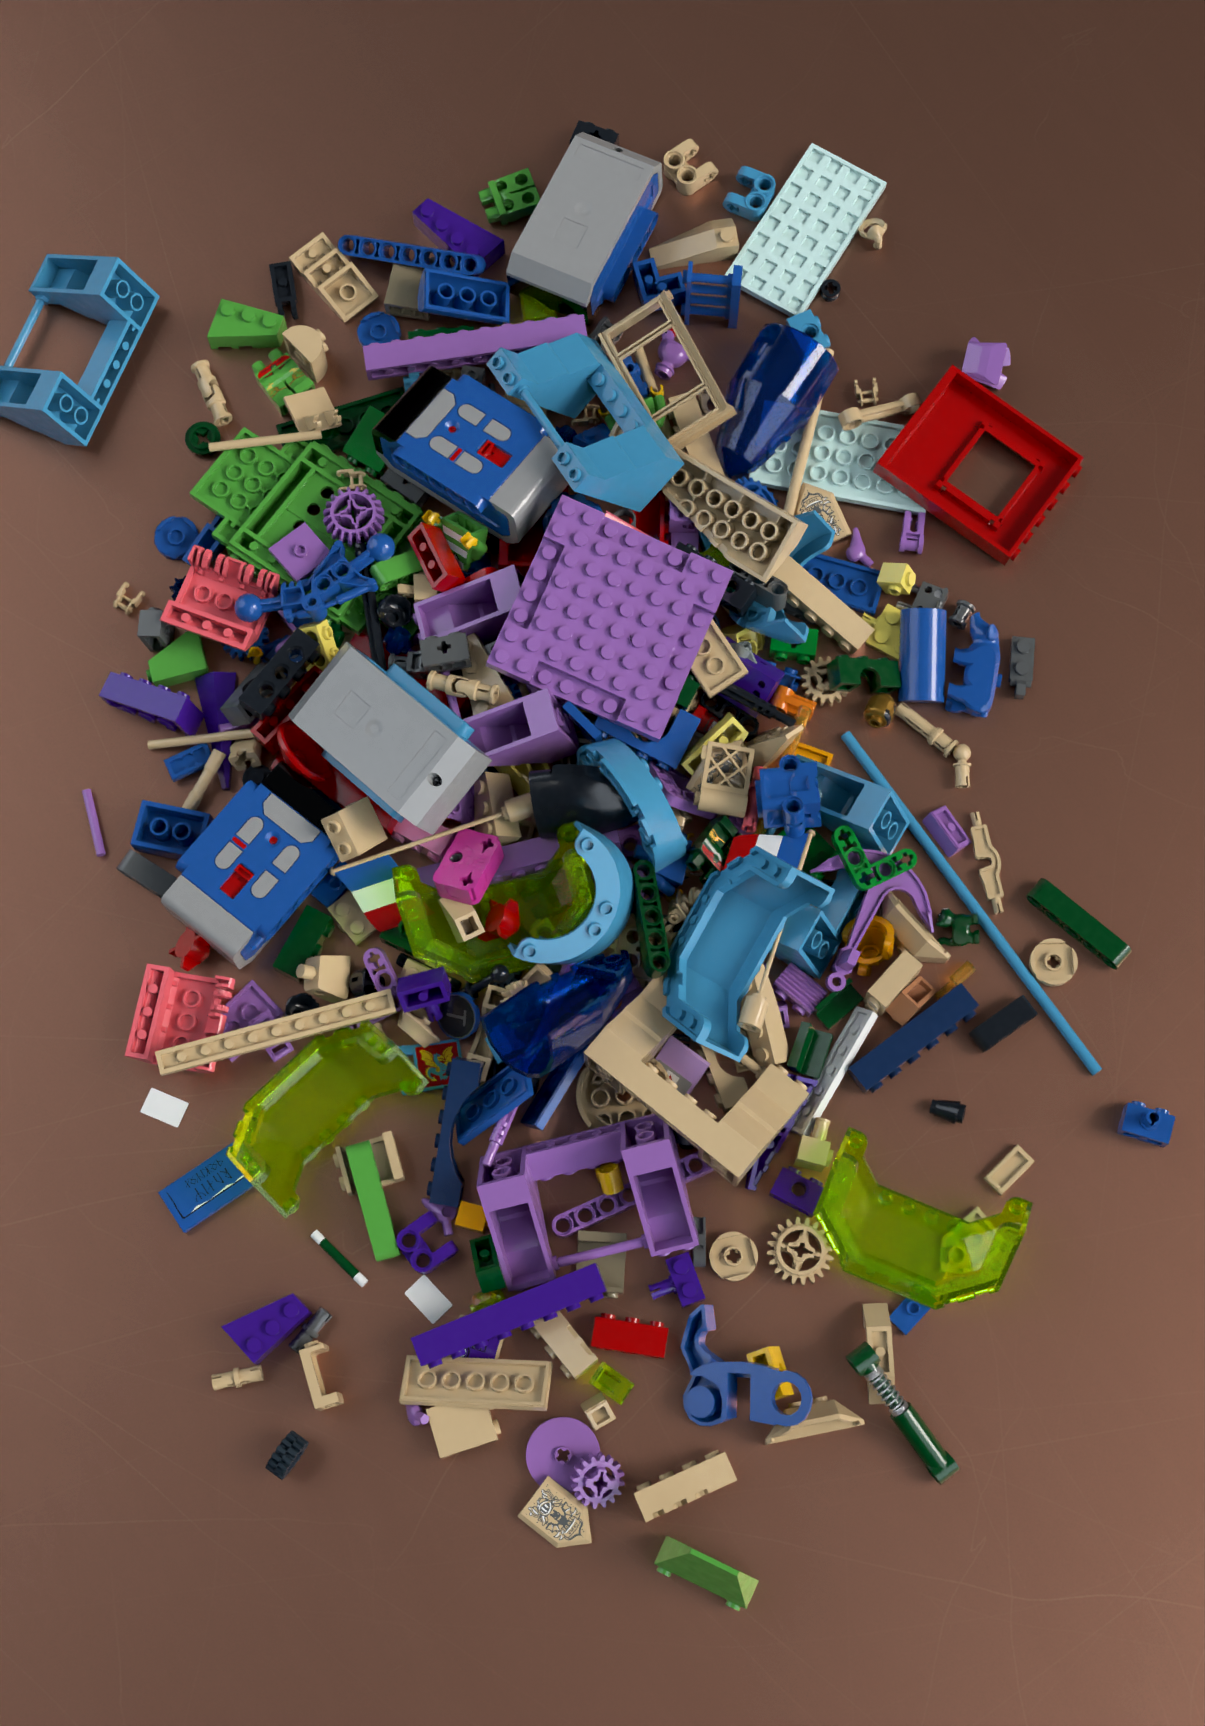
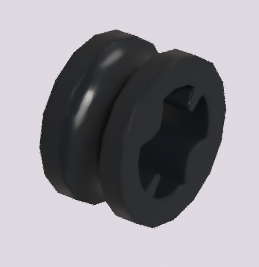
M834 279L825 280L821 285L820 291L822 299L827 302L837 300L840 295V284ZM829 287L834 291L833 294H829L827 290Z

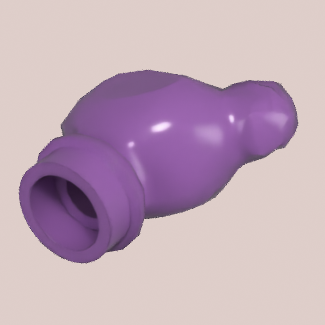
M672 328L661 334V343L658 347V357L661 362L656 364L654 373L663 380H670L671 376L674 375L675 368L681 367L685 362L690 361L682 345L674 341L676 334Z

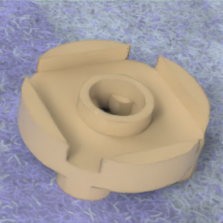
M1050 938L1043 940L1033 949L1029 957V968L1038 983L1054 987L1061 986L1068 982L1076 972L1078 967L1077 954L1073 948L1065 944V941ZM1051 957H1054L1060 963L1055 968H1051V965L1047 963Z
M727 1232L720 1235L712 1244L709 1252V1262L712 1270L719 1278L732 1282L747 1278L754 1271L758 1261L756 1245L750 1238L739 1232ZM730 1250L740 1254L737 1263L727 1260L726 1256L730 1255Z

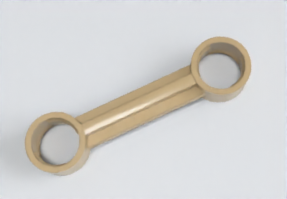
M910 393L898 401L861 410L858 407L848 408L838 415V419L842 429L848 431L859 427L864 422L901 413L903 416L913 415L922 405V401L918 393Z

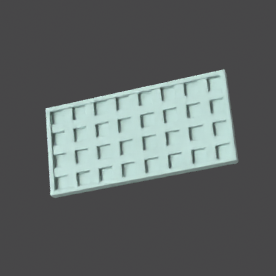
M811 143L725 275L728 276V273L733 274L734 265H742V291L790 317L806 311L820 290L822 283L827 279L883 193L887 182Z

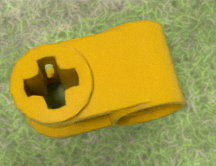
M609 1162L601 1164L598 1168L594 1169L604 1194L613 1195L624 1189L618 1163Z

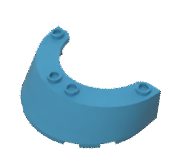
M815 510L794 516L808 524L798 545L789 555L802 567L815 556L827 551L832 546L835 536L833 528ZM730 586L726 589L728 593L736 591ZM754 601L743 618L729 610L730 617L738 625L748 630L789 644L805 643L807 640L808 626L803 622L789 620L785 616L783 609L775 611L772 607L766 608Z
M614 738L581 746L577 750V765L600 766V772L620 794L632 817L638 816V823L640 825L638 831L642 847L653 861L655 873L685 856L688 842L682 834L674 812L662 792L663 785L656 776L653 778L645 759H639L628 746Z
M578 821L574 823L575 827L580 831L574 843L575 850L589 865L595 881V898L586 919L573 931L560 937L550 939L542 936L539 938L527 937L518 946L510 942L508 948L514 957L540 964H574L598 955L608 948L621 934L629 920L633 907L634 881L626 858L619 848L605 835Z

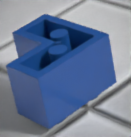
M654 258L632 263V276L641 306L660 295L663 290L671 291L674 297L671 301L674 306L682 305V302H686V287L682 283L683 277L681 272L659 277Z

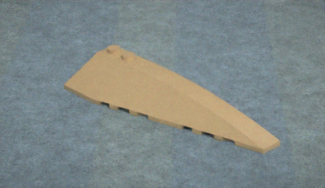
M615 422L609 437H615L624 433L617 422ZM672 445L685 464L661 489L663 493L695 524L694 526L709 539L712 545L718 548L729 562L762 582L767 583L798 545L808 524Z

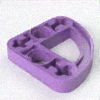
M650 761L648 764L649 772L653 778L656 776L663 785L662 792L671 807L711 820L717 817V813L697 810V805H693L695 793L686 788L690 778L677 770L669 769L667 772L657 767L656 761Z

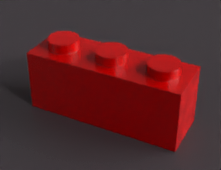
M421 522L407 538L432 589L445 592L462 585L466 578L441 528Z
M601 1313V1317L595 1316L591 1348L664 1359L669 1329L664 1327V1323L650 1321L649 1325L640 1324V1319L625 1317V1321L615 1320L616 1315Z

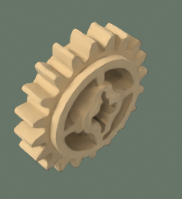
M796 1217L794 1225L787 1219V1228L779 1224L777 1228L780 1234L772 1232L771 1236L775 1241L767 1242V1245L772 1247L773 1250L768 1251L766 1255L774 1257L768 1264L778 1266L774 1274H778L781 1271L784 1273L782 1281L790 1276L791 1285H794L796 1280L800 1279L801 1285L804 1286L806 1278L813 1284L815 1282L814 1275L822 1278L823 1273L821 1269L827 1271L830 1269L825 1261L834 1260L832 1256L827 1254V1252L834 1250V1247L827 1246L832 1237L824 1238L823 1235L827 1229L824 1228L818 1231L819 1222H815L813 1226H810L809 1218H806L804 1224H801L800 1218ZM800 1232L797 1241L782 1242L789 1234ZM809 1235L817 1241L820 1251L810 1246L808 1242ZM799 1245L803 1246V1250L807 1252V1254H803L801 1257H798V1253L794 1251ZM781 1251L791 1257L792 1268L783 1261ZM812 1259L818 1261L811 1269L801 1271L804 1261Z

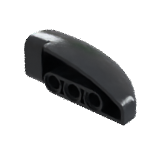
M555 764L552 769L529 772L532 808L541 839L564 836L566 841L576 840L580 832L574 825L576 821L601 834H605L638 822L639 818L638 816L632 817L620 794L600 772V767Z

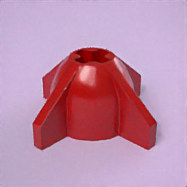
M510 898L505 904H501L491 899L489 901L491 910L486 917L485 932L478 935V939L485 942L500 937L508 939L516 934L520 928L518 902Z
M186 927V931L179 937L176 946L169 950V954L181 958L180 968L189 971L208 958L211 946L200 935Z

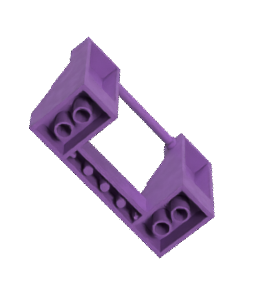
M511 565L414 603L415 613H413V619L420 630L418 639L425 640L429 636L442 637L448 636L452 632L466 633V636L475 633L479 636L482 643L496 641L525 576L515 565ZM450 671L441 672V674L449 676ZM526 684L529 695L463 719L475 730L468 740L493 760L489 766L553 763L577 754L580 745L573 721L563 712L562 706L566 702L556 698L548 688L538 690ZM446 695L449 708L461 718L457 698Z
M655 1114L498 1152L491 1167L482 1165L484 1156L480 1157L476 1187L509 1292L514 1290L524 1291L530 1286L542 1285L556 1279V1271L560 1270V1267L643 1246L645 1249L649 1248L651 1257H662L669 1255L673 1251H687L699 1245L698 1232L690 1207L673 1129ZM624 1160L645 1234H642L640 1238L558 1258L557 1256H552L537 1180L547 1181L556 1175H571L576 1173L577 1170L585 1168L595 1169L601 1164L609 1162L619 1163Z

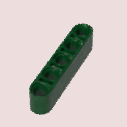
M639 860L631 869L634 881L633 909L643 968L647 976L656 979L660 978L669 968L670 955L655 869L651 862ZM637 870L643 871L646 877L639 876ZM641 893H646L650 900L644 899ZM645 915L651 916L654 923L648 922L645 919ZM649 938L655 939L658 946L652 945L649 942ZM653 961L659 962L662 969L656 968L653 965Z
M1040 878L1026 895L1027 900L1110 968L1117 970L1132 952L1131 948L1123 940L1048 880Z

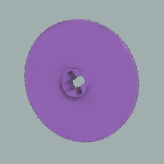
M555 1417L539 1425L530 1436L526 1447V1463L531 1476L539 1485L549 1476L571 1493L575 1491L571 1489L570 1485L575 1482L571 1480L570 1475L577 1473L573 1466L577 1465L580 1467L582 1465L580 1462L581 1457L586 1461L589 1460V1453H592L597 1458L600 1447L595 1434L586 1424L571 1417ZM559 1449L563 1451L569 1450L570 1453L567 1455V1461L556 1458L559 1455Z

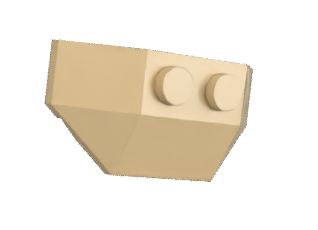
M892 891L884 897L880 904V917L887 919L894 928V943L898 946L896 949L899 954L906 950L919 962L945 964L951 957L948 951L942 947Z
M827 1396L813 1398L811 1411L803 1422L788 1427L778 1424L774 1425L765 1439V1445L865 1425L864 1419L834 1399L828 1400ZM801 1401L789 1403V1409L783 1410V1413L788 1415L795 1413L799 1409Z

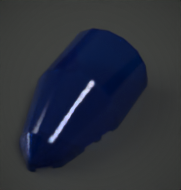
M779 323L765 324L758 332L729 380L725 400L727 404L734 407L737 414L719 425L715 450L726 477L732 479L731 476L747 472L749 474L755 472L776 453L775 450L783 442L787 443L791 439V435L797 429H802L808 423L839 371L833 356L819 342L806 333Z
M620 950L621 955L613 954L605 957L604 953L578 962L570 966L571 971L560 976L556 972L550 975L551 980L539 984L538 981L529 984L481 1017L482 1026L490 1045L500 1059L513 1071L527 1078H542L594 1041L607 1025L632 983L633 971L628 951Z

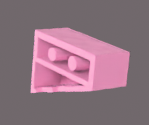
M404 819L402 823L398 822L391 837L401 844L403 842L408 844L432 834ZM441 825L434 834L449 829ZM456 833L411 847V849L417 853L425 854L435 863H440L454 841Z

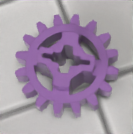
M599 1452L597 1458H595L592 1453H589V1460L586 1461L581 1457L580 1462L582 1465L580 1467L577 1465L573 1466L577 1473L570 1475L571 1480L575 1482L570 1487L573 1491H576L574 1496L577 1500L582 1499L581 1502L584 1506L590 1503L592 1508L596 1509L598 1503H600L605 1508L607 1500L614 1503L613 1496L615 1494H622L618 1487L625 1486L624 1481L620 1479L625 1474L619 1469L621 1465L617 1460L613 1462L614 1459L611 1455L608 1454L605 1458L603 1453ZM605 1467L611 1469L612 1475H609V1473H607ZM582 1485L588 1487L589 1494L583 1490Z

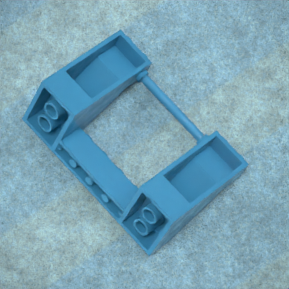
M47 254L28 290L35 296L36 302L4 366H0V417H5L33 431L40 432L65 445L86 447L160 296L119 257ZM59 304L107 325L78 385L61 371L13 367L44 305Z
M574 333L551 343H543L518 354L500 347L486 363L507 395L526 402L555 444L558 452L551 459L573 491L641 512L685 464L596 340L579 333ZM597 394L624 433L615 437L610 436L586 447H580L564 442L540 407L575 419Z
M799 754L796 755L800 763L816 762ZM817 762L818 775L816 779L818 780V791L820 793L821 809L819 812L821 814V824L831 831H834L839 826H849L854 831L862 849L877 850L891 855L910 823L892 790ZM767 828L763 835H773L777 828ZM840 831V834H841L840 836H841L842 838H844V839L848 838L847 833L842 834L841 831ZM845 868L839 869L836 879L831 886L835 889V892L828 905L823 908L809 905L787 918L775 953V957L787 965L792 962L805 974L819 980L843 940L842 931L844 927L858 914L865 891L855 888ZM862 875V878L859 879L860 883H866L867 885L866 879Z

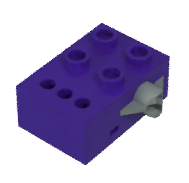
M727 636V641L749 671L748 674L733 684L769 703L785 673L754 654L750 642L742 641L737 643ZM717 693L754 718L760 715L722 693Z

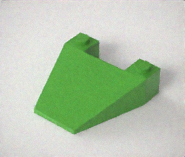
M667 1535L654 1562L658 1566L656 1571L668 1577L672 1573L726 1599L725 1605L737 1611L741 1607L747 1609L759 1580Z

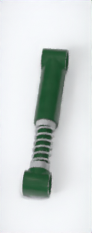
M864 1341L845 1356L855 1372L860 1377L864 1376L866 1381H870L869 1385H873V1390L878 1391L877 1395L882 1397L881 1401H885V1406H889L891 1419L922 1459L926 1469L937 1483L943 1484L959 1471L958 1464L942 1447L913 1405L903 1400V1396H899V1391L895 1390V1385H891L892 1381L887 1379L888 1376L886 1374H883L884 1370L879 1365L881 1360L872 1347Z

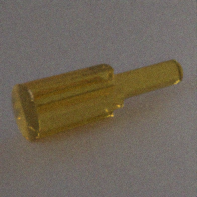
M966 961L949 977L950 981L935 994V997L940 999L955 985L963 983L976 971L974 965Z

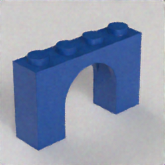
M678 709L666 733L658 743L655 741L645 742L639 740L630 730L599 716L595 717L592 724L601 731L603 739L610 737L620 740L629 748L637 751L636 756L646 761L650 758L657 762V767L668 772L669 769L675 770L701 719L683 709Z

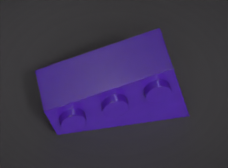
M292 1293L221 1327L248 1358L258 1365L313 1313L297 1295Z

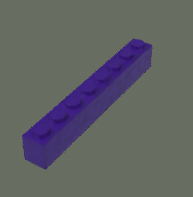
M593 1263L411 1338L420 1365H428L429 1369L443 1364L442 1359L451 1355L453 1360L465 1355V1349L474 1346L475 1350L489 1345V1339L497 1337L498 1341L510 1337L512 1336L511 1331L520 1327L521 1331L535 1326L534 1321L543 1318L544 1322L558 1317L557 1312L565 1308L567 1313L581 1307L580 1302L589 1299L590 1303L603 1299V1293L608 1290L597 1263Z

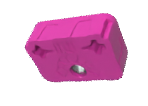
M470 829L458 831L433 875L438 895L442 898L468 905L479 903L504 859V852L498 837Z

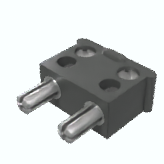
M924 581L921 586L914 584L911 591L918 594L913 605L898 601L896 608L900 610L908 608L943 609L948 598V588L943 589Z

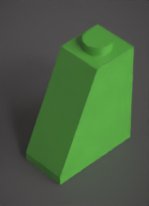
M189 631L185 632L148 661L149 669L146 670L148 681L154 683L156 687L158 685L169 687L210 673L201 636Z

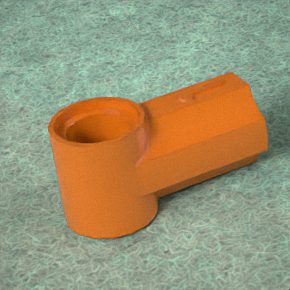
M778 685L769 701L780 712L810 722L817 702L796 695L792 689L783 685Z

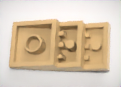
M323 232L288 259L317 295L344 323L379 297L352 261L349 262L340 252L339 248H335Z

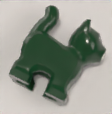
M943 908L937 915L935 926L943 928L952 926L951 938L940 937L937 939L941 945L964 946L970 943H980L979 930L970 931L971 925L979 924L978 913L971 915L954 914L949 908Z

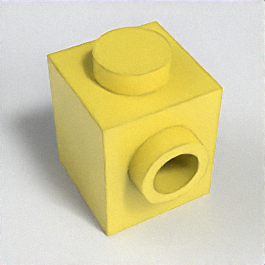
M883 562L877 583L885 594L899 596L900 594L910 595L912 586L916 581V574L907 563Z

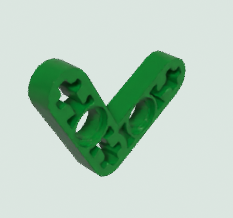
M845 825L839 826L831 835L832 843L853 885L860 891L869 890L912 869L917 863L915 852L905 848L870 864L852 828ZM840 831L842 834L847 833L846 843L844 840L838 839V836L841 835ZM853 844L854 847H851L844 852L843 848H845L847 845L849 846ZM850 852H855L859 855L860 860L858 864L854 865L848 861V854ZM903 855L904 857L909 856L910 861H908V865L903 863L896 867L895 862L902 859ZM885 863L889 865L891 869L889 876H883L879 872L880 864ZM874 873L875 877L868 880L867 885L866 883H860L859 879L862 878V875L865 877Z

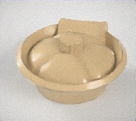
M403 1009L400 1011L397 1025L423 1048L433 1043H440V1039L433 1034L429 1027L431 1022L427 1018L422 1016L419 1019L410 1012L404 1013Z

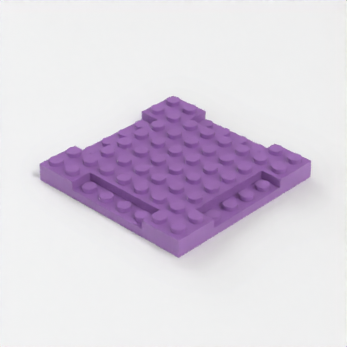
M562 494L513 606L489 655L486 667L538 690L548 688L556 698L565 702L570 701L578 708L658 743L734 571L691 552L688 554L604 516L605 513Z

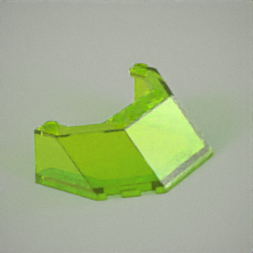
M575 822L564 824L558 829L557 839L560 847L542 872L491 884L485 891L481 901L472 905L483 928H485L486 917L491 910L489 905L491 899L501 904H505L510 898L517 901L520 928L516 934L508 939L500 937L485 942L476 936L465 942L457 943L438 902V899L442 897L438 895L436 888L421 882L418 870L412 865L392 868L395 899L414 958L421 961L425 959L435 964L437 968L444 966L446 972L450 974L454 972L470 983L478 982L489 975L492 967L497 964L505 965L509 970V974L533 968L537 963L514 957L508 948L509 943L511 942L518 946L527 937L539 938L542 936L550 939L568 934L586 919L594 902L595 887L590 867L576 852L574 846L580 832L575 827Z
M369 1020L361 1022L360 1027L355 1029L345 1027L336 1030L333 1036L327 1038L324 1035L317 1036L244 1104L243 1111L245 1115L243 1120L238 1121L233 1133L235 1141L233 1146L228 1147L226 1156L286 1219L299 1208L300 1197L295 1191L303 1168L317 1156L321 1149L330 1144L340 1131L348 1127L358 1114L370 1106L374 1099L399 1091H403L408 1096L418 1095L424 1090L429 1081L402 1050Z
M848 1127L813 1213L817 1222L820 1221L825 1230L824 1235L832 1250L836 1251L843 1271L934 1310L944 1308L946 1304L956 1301L961 1303L975 1299L977 1295L987 1292L989 1294L999 1292L1025 1234L1033 1203L1020 1197H1012L1006 1201L1001 1213L972 1222L965 1221L879 1185L864 1157L868 1146L866 1135Z

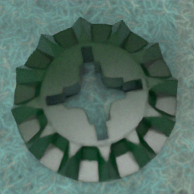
M197 422L190 426L185 434L187 447L192 453L199 454L200 456L202 454L210 455L211 452L209 451L208 442L203 441L200 444L197 435L203 438L207 435L209 443L221 442L218 428L210 422Z

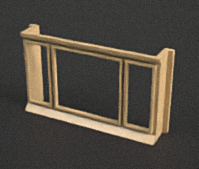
M663 290L660 295L597 335L616 370L626 381L655 423L704 390L707 391L716 408L667 439L671 445L681 450L735 416L737 412L732 405L727 404L671 301L674 299L671 291ZM661 307L668 321L618 353L611 339ZM670 328H673L702 383L652 415L623 359Z

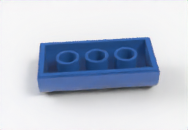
M424 268L418 289V310L423 313L501 326L509 323L510 283Z
M908 608L900 610L899 673L901 687L898 689V702L944 703L946 610L936 608Z

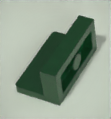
M851 978L846 980V985L842 990L832 992L813 1010L812 1014L827 1030H830L864 1000L852 986L853 981Z
M802 1021L787 1063L788 1068L793 1073L819 1079L833 1035L816 1030L811 1023Z

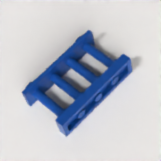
M689 261L688 270H683L682 283L686 284V302H682L681 316H685V325H689L690 314L725 317L726 320H729L728 328L737 329L742 265H734L733 274L728 273L727 276L693 273V261ZM692 282L711 283V284H723V285H727V287H726V286H714V285L692 284ZM691 293L723 295L726 297L691 295ZM691 304L725 306V308L694 306Z

